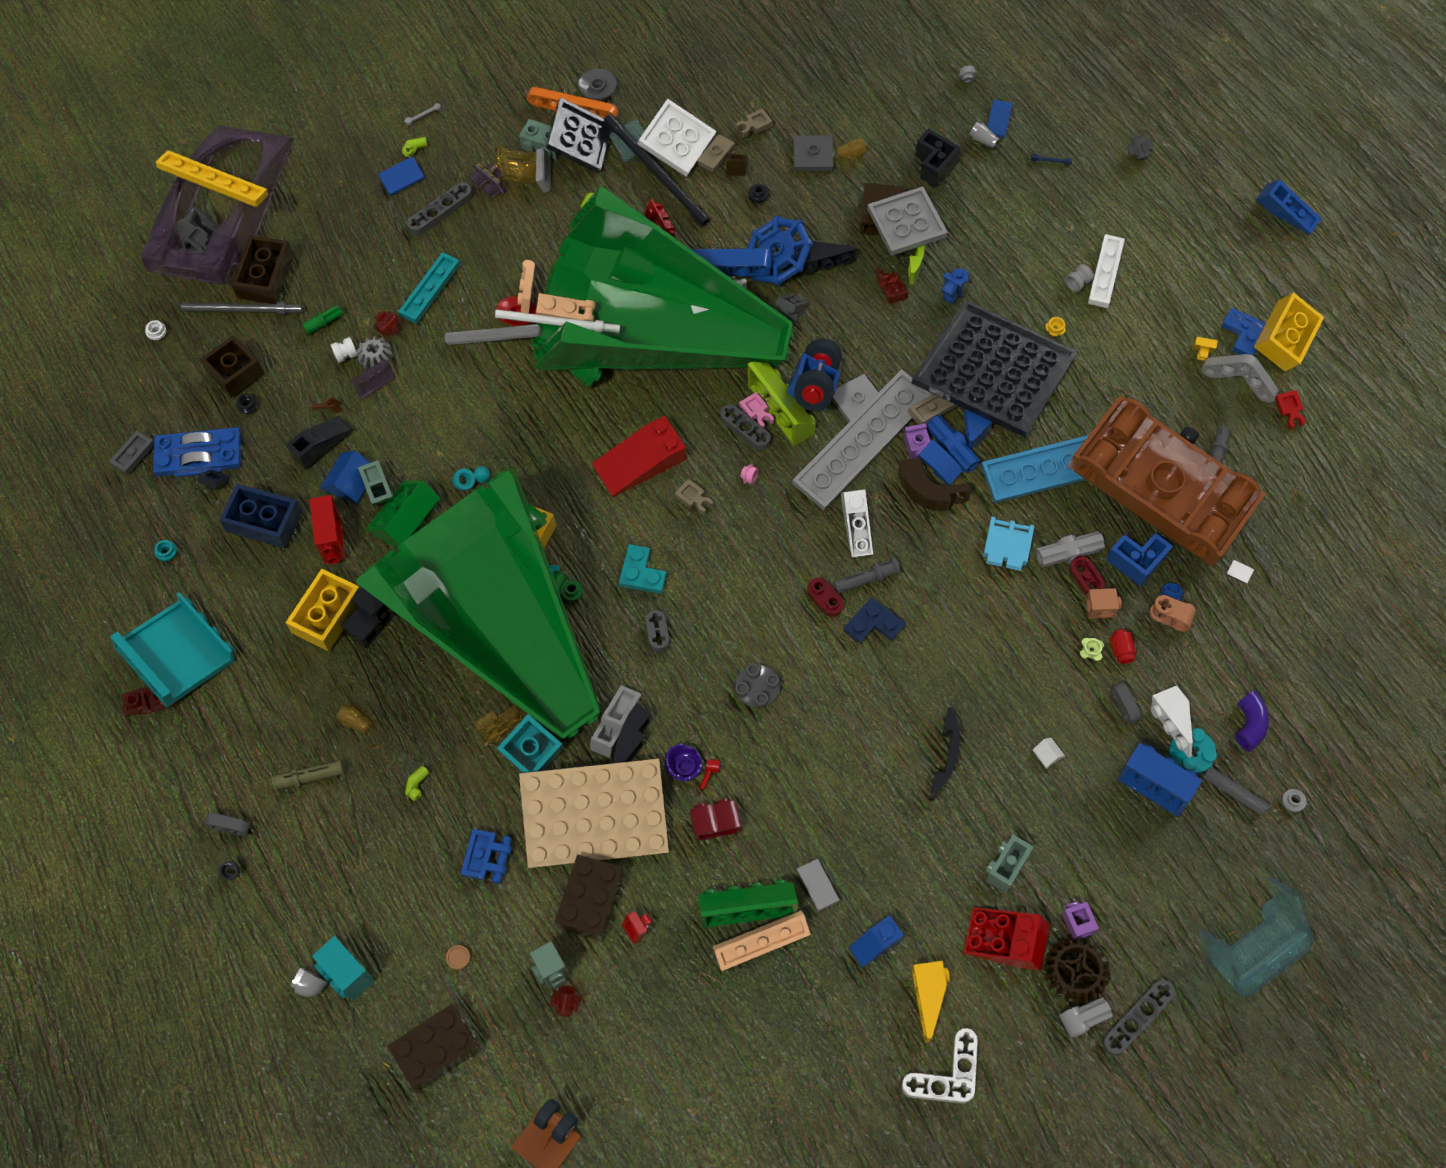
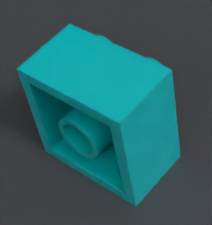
M529 714L497 747L499 753L522 773L545 771L565 749L560 741Z
M335 936L312 955L317 962L313 966L343 999L348 996L354 1001L375 982Z

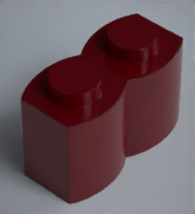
M726 798L718 800L715 805H707V803L695 805L690 810L695 841L740 833L742 826L736 801H730V799Z

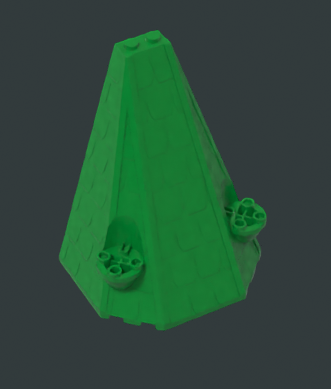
M599 187L573 217L569 225V234L567 238L564 237L559 249L561 254H559L556 264L553 263L544 294L581 301H594L596 303V308L593 311L594 322L595 320H601L604 323L620 325V332L603 331V333H598L568 321L562 326L537 323L541 326V335L533 337L532 346L537 347V349L534 348L533 350L534 358L537 359L535 368L541 370H569L581 382L582 386L591 388L593 382L598 381L601 376L602 370L599 368L624 370L748 368V363L750 362L769 363L774 368L787 360L789 355L788 344L793 336V331H791L793 322L610 191ZM691 305L709 310L693 314ZM579 309L578 314L585 313V310Z
M509 466L503 472L487 481L490 487L487 489L483 485L478 487L398 545V553L393 549L367 568L356 581L363 589L401 616L403 620L409 622L413 627L434 641L561 739H564L566 736L571 738L580 731V726L585 723L589 725L599 717L597 714L600 713V706L537 530L546 524L545 518H547V515L526 502L517 473L512 466Z

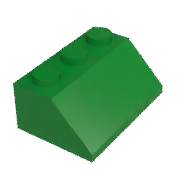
M423 480L403 481L393 493V499L385 503L365 529L391 546L397 547L409 538L416 529L423 525V519L436 508V503L440 499Z

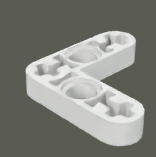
M966 1028L959 1030L955 1035L952 1077L910 1073L902 1081V1091L904 1094L917 1099L953 1103L969 1102L975 1093L977 1036L975 1032ZM964 1034L968 1035L969 1040H972V1043H969L967 1046V1053L972 1052V1056L966 1053L958 1054V1051H963L964 1044L959 1039H962ZM959 1060H968L971 1064V1070L966 1073L961 1072L957 1066ZM911 1079H915L916 1084L924 1085V1080H928L927 1094H923L924 1088H916L915 1092H911V1088L906 1086V1083H910ZM935 1081L943 1083L945 1086L944 1094L935 1095L931 1090L932 1083ZM949 1082L953 1083L952 1088L959 1089L962 1084L965 1085V1089L969 1090L970 1093H967L963 1098L961 1093L953 1091L951 1093L952 1097H949Z

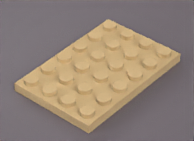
M659 759L519 774L528 868L574 863L577 854L596 860L669 853Z

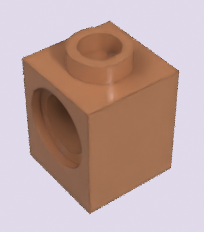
M1116 588L1089 590L1086 596L1088 619L1115 618L1118 610L1121 609V597L1117 596Z

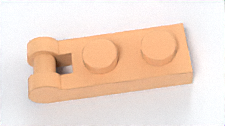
M525 260L522 264L523 272L519 291H523V293H518L517 305H521V313H529L535 267L534 262L531 260Z
M539 293L536 314L594 322L593 311L596 308V303L591 300L581 301ZM579 309L585 310V313L578 314Z

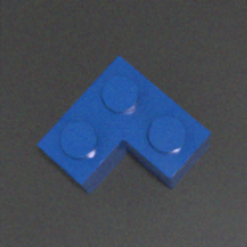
M1156 533L1143 547L1124 534L1111 548L1106 561L1142 587L1168 558L1173 546Z

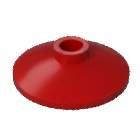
M518 296L502 299L497 305V310L521 312V305H517ZM530 301L529 314H536L537 307ZM499 318L511 326H524L532 323Z

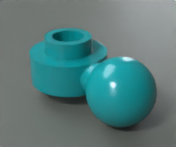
M484 466L477 467L474 473L468 469H460L453 474L452 483L457 490L466 491L473 487L475 481L479 483L487 482L491 474L489 469ZM460 477L465 479L464 484L459 481Z

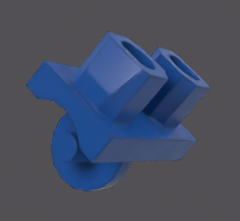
M962 268L955 269L951 275L949 272H946L943 276L945 284L941 289L942 293H944L942 297L949 303L954 304L958 296L964 298L966 294L965 284L969 280V275Z

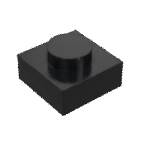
M210 469L199 474L197 482L205 485L208 489L217 490L228 485L229 477Z

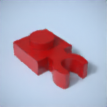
M1297 390L1276 395L1275 402L1281 417H1288L1287 427L1290 430L1295 427L1293 420L1298 421L1300 427L1305 424V418L1299 412L1304 408Z

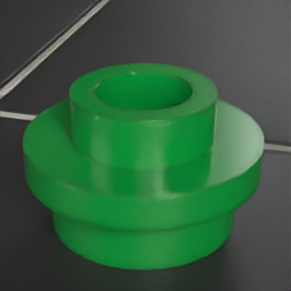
M569 580L562 585L561 594L565 600L574 602L581 598L583 587L578 581ZM570 588L576 589L574 592L568 591Z

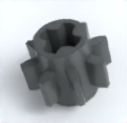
M1145 134L1131 139L1132 144H1129L1128 149L1130 156L1135 154L1136 159H1140L1150 155V150L1154 146L1151 137L1146 139Z

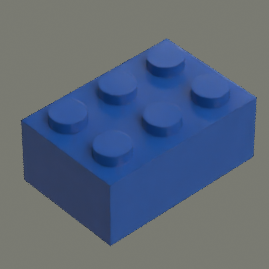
M1139 743L1117 779L1177 817L1180 816L1202 782L1193 771L1181 768L1173 759L1163 757L1156 753L1153 747Z

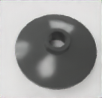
M592 69L580 77L578 85L581 94L586 98L602 100L610 97L615 92L617 81L615 76L608 70Z

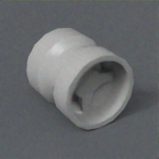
M1080 264L1075 268L1074 272L1069 273L1065 277V283L1072 291L1079 292L1084 288V284H1088L1093 280L1094 275L1087 265Z

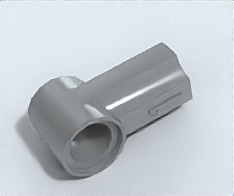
M1102 997L1080 1008L1079 1006L1071 1008L1060 1014L1059 1017L1070 1039L1089 1031L1091 1027L1112 1018L1113 1015L1108 1002Z

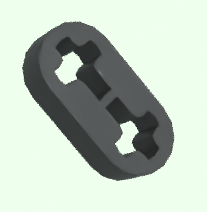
M659 610L650 611L646 616L649 645L653 651L661 653L669 647L666 618ZM653 618L658 619L659 628L654 627ZM660 634L662 645H658L656 642V635Z
M1123 682L1111 686V695L1125 722L1130 725L1140 721V711L1127 686Z
M208 813L204 823L210 829L238 836H247L250 824L244 820L216 813Z

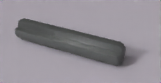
M1209 767L1205 772L1204 778L1259 815H1263L1269 807L1267 802L1215 768Z

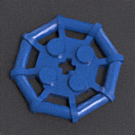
M778 215L774 216L773 220L751 232L752 236L747 249H755L758 240H760V247H757V249H767L772 253L771 271H773V275L751 276L753 281H763L780 286L783 281L804 270L803 266L810 248L813 247V241L810 240L802 220L781 218ZM781 226L790 227L785 231L780 230ZM796 232H798L801 241H795L793 236ZM778 246L780 248L779 252L773 254L775 247ZM801 249L798 260L796 262L794 260L797 258V250ZM789 264L793 265L791 268L787 269L786 271L780 274L781 269L788 266Z

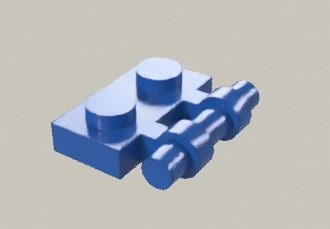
M473 829L461 875L485 881L487 872L493 873L491 882L500 884L502 876H505L507 868L505 864L507 857L511 854L512 847L510 845L512 838L503 836L502 843L499 844L495 843L496 833ZM492 852L499 853L496 864L490 863Z

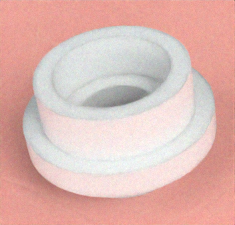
M157 320L150 321L145 329L147 337L151 340H160L167 332L165 325Z

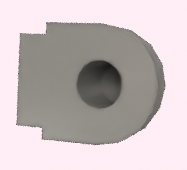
M300 968L291 987L295 989L294 992L298 995L314 997L322 992L328 981L305 968Z

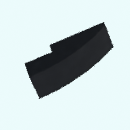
M638 703L634 705L621 728L616 744L614 763L632 762L646 744L645 735L642 733L651 723L652 716L651 712Z

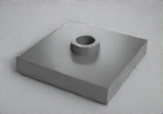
M863 374L836 388L832 401L849 423L878 394V391L866 375Z

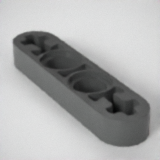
M465 182L458 183L415 213L407 221L409 232L416 236L422 235L466 204L473 196L471 186ZM448 200L453 202L450 206L443 205ZM429 212H437L435 217L427 216Z
M1157 981L1104 1037L1102 1045L1107 1054L1112 1056L1120 1055L1173 999L1175 989L1169 981ZM1157 987L1160 989L1165 987L1168 990L1166 992L1167 996H1162L1156 1002L1153 998L1160 991ZM1142 1003H1149L1153 1007L1152 1015L1147 1016L1141 1012L1140 1005ZM1126 1020H1133L1137 1024V1031L1135 1033L1126 1031L1124 1027ZM1122 1034L1124 1038L1118 1043L1120 1049L1117 1047L1112 1049L1109 1046L1111 1044L1109 1038L1115 1040Z

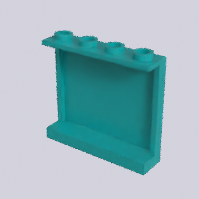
M179 592L176 594L178 598L176 603L122 637L117 631L110 636L116 651L166 708L235 662L233 656L235 651L228 641L224 642L217 628L214 626L210 627L207 624L208 620L202 612L198 613L194 609L193 602L188 597L184 598Z

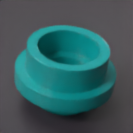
M162 540L156 544L154 553L160 561H169L176 556L177 547L171 541Z

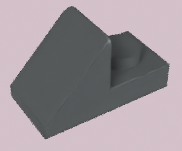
M794 293L779 296L776 301V305L780 306L779 313L793 322V325L796 324L810 304L809 301Z

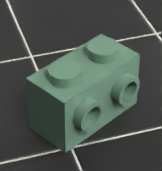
M528 119L519 135L521 149L536 153L537 149L543 148L550 158L557 160L559 154L545 148L551 126Z
M1012 835L1009 842L1004 840L997 853L1001 854L997 862L992 860L985 871L989 874L986 881L1007 894L1034 847L1015 835Z
M552 941L530 953L535 963L531 968L540 985L545 983L548 989L551 987L556 989L566 983L569 975Z

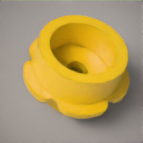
M1060 317L1051 318L1045 326L1046 331H1049L1051 336L1063 335L1066 331L1065 321Z

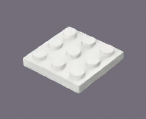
M667 99L637 144L687 177L714 137L716 131Z

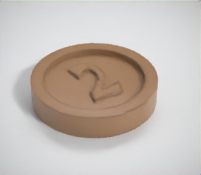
M462 945L451 947L446 954V962L454 970H462L467 967L471 958L468 949Z

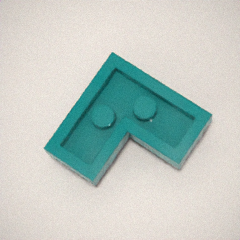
M629 544L619 586L662 594L667 572L646 568L650 556V548Z

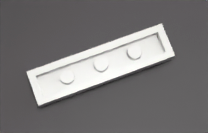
M1105 234L1088 304L1108 308L1124 238Z

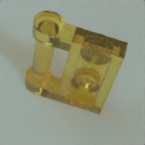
M504 146L497 147L496 156L503 179L537 184L536 152H521L506 149ZM507 157L526 160V162L510 160Z

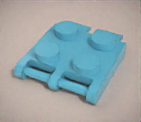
M991 516L983 557H987L986 564L1002 566V562L1007 561L1006 568L1021 571L1022 565L1026 566L1028 562L1034 525H1020L1012 520L1006 522ZM994 524L1009 526V528H1005V527H1001V526H996V525H994ZM1014 528L1028 530V532L1015 530Z

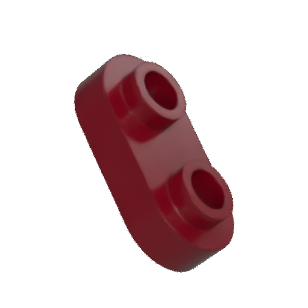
M1077 556L1071 561L1069 567L1070 574L1084 594L1087 595L1091 589L1089 585L1095 586L1096 589H1104L1105 581L1090 559L1084 556ZM1077 568H1082L1084 571L1080 572Z
M822 578L812 579L807 586L809 598L825 615L829 617L840 615L844 606L842 597L826 580ZM815 586H821L822 589L817 590L815 589ZM834 601L836 602V605L832 606L829 604V602Z

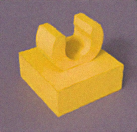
M1197 336L1192 346V349L1199 350L1197 360L1205 361L1208 353L1215 351L1218 340Z

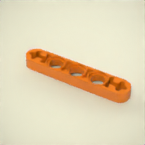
M532 87L527 95V101L530 104L550 110L556 109L557 102L553 100L558 101L561 97L603 119L608 114H612L617 118L619 113L618 108L610 103L538 87Z

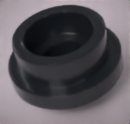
M756 184L750 188L749 196L753 202L763 203L769 196V190L762 184Z
M250 394L240 395L236 402L238 411L243 414L254 412L258 406L256 398Z

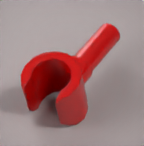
M710 759L707 762L705 776L700 784V789H705L711 777V772L719 773V760Z

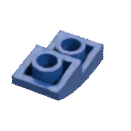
M933 439L918 454V458H921L925 464L934 470L933 474L948 486L963 472L960 465Z

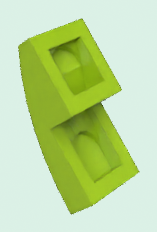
M925 245L916 247L915 256H910L909 284H914L920 274Z

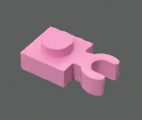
M757 392L739 402V407L751 419H757L758 424L764 429L765 424L762 421L768 420L770 424L774 423L773 416L767 412V404Z

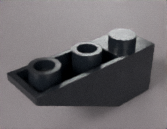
M813 241V247L810 248L803 266L804 270L798 272L797 275L798 277L811 275L817 271L829 270L838 265L849 264L855 261L856 247ZM801 249L797 250V258L794 260L796 262L798 260Z
M337 416L300 432L286 446L291 457L306 470L352 432L353 428L340 416Z

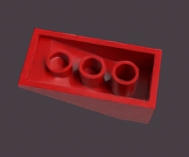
M664 415L639 429L594 461L592 466L613 498L687 460L686 447Z

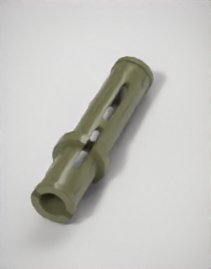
M341 760L301 770L297 768L292 769V772L271 776L274 790L294 785L299 787L306 782L343 775L344 770Z

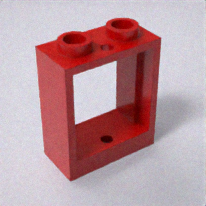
M332 495L309 499L315 546L324 564H337L340 561L346 560L341 516Z

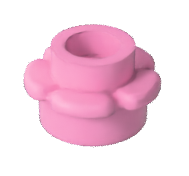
M753 464L744 466L742 469L741 478L744 484H754L757 479L759 469L754 467Z

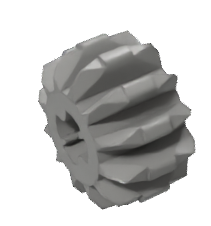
M376 336L372 340L366 338V343H360V348L357 349L358 361L366 370L371 368L375 372L377 368L383 370V365H390V359H392L393 354L390 344L386 343L383 337L379 340Z

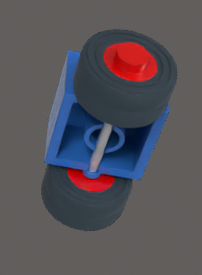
M826 338L813 340L808 344L805 353L802 354L792 371L786 393L795 398L797 403L804 409L824 411L831 402L836 392L840 375L838 369L842 353L839 346L834 341Z

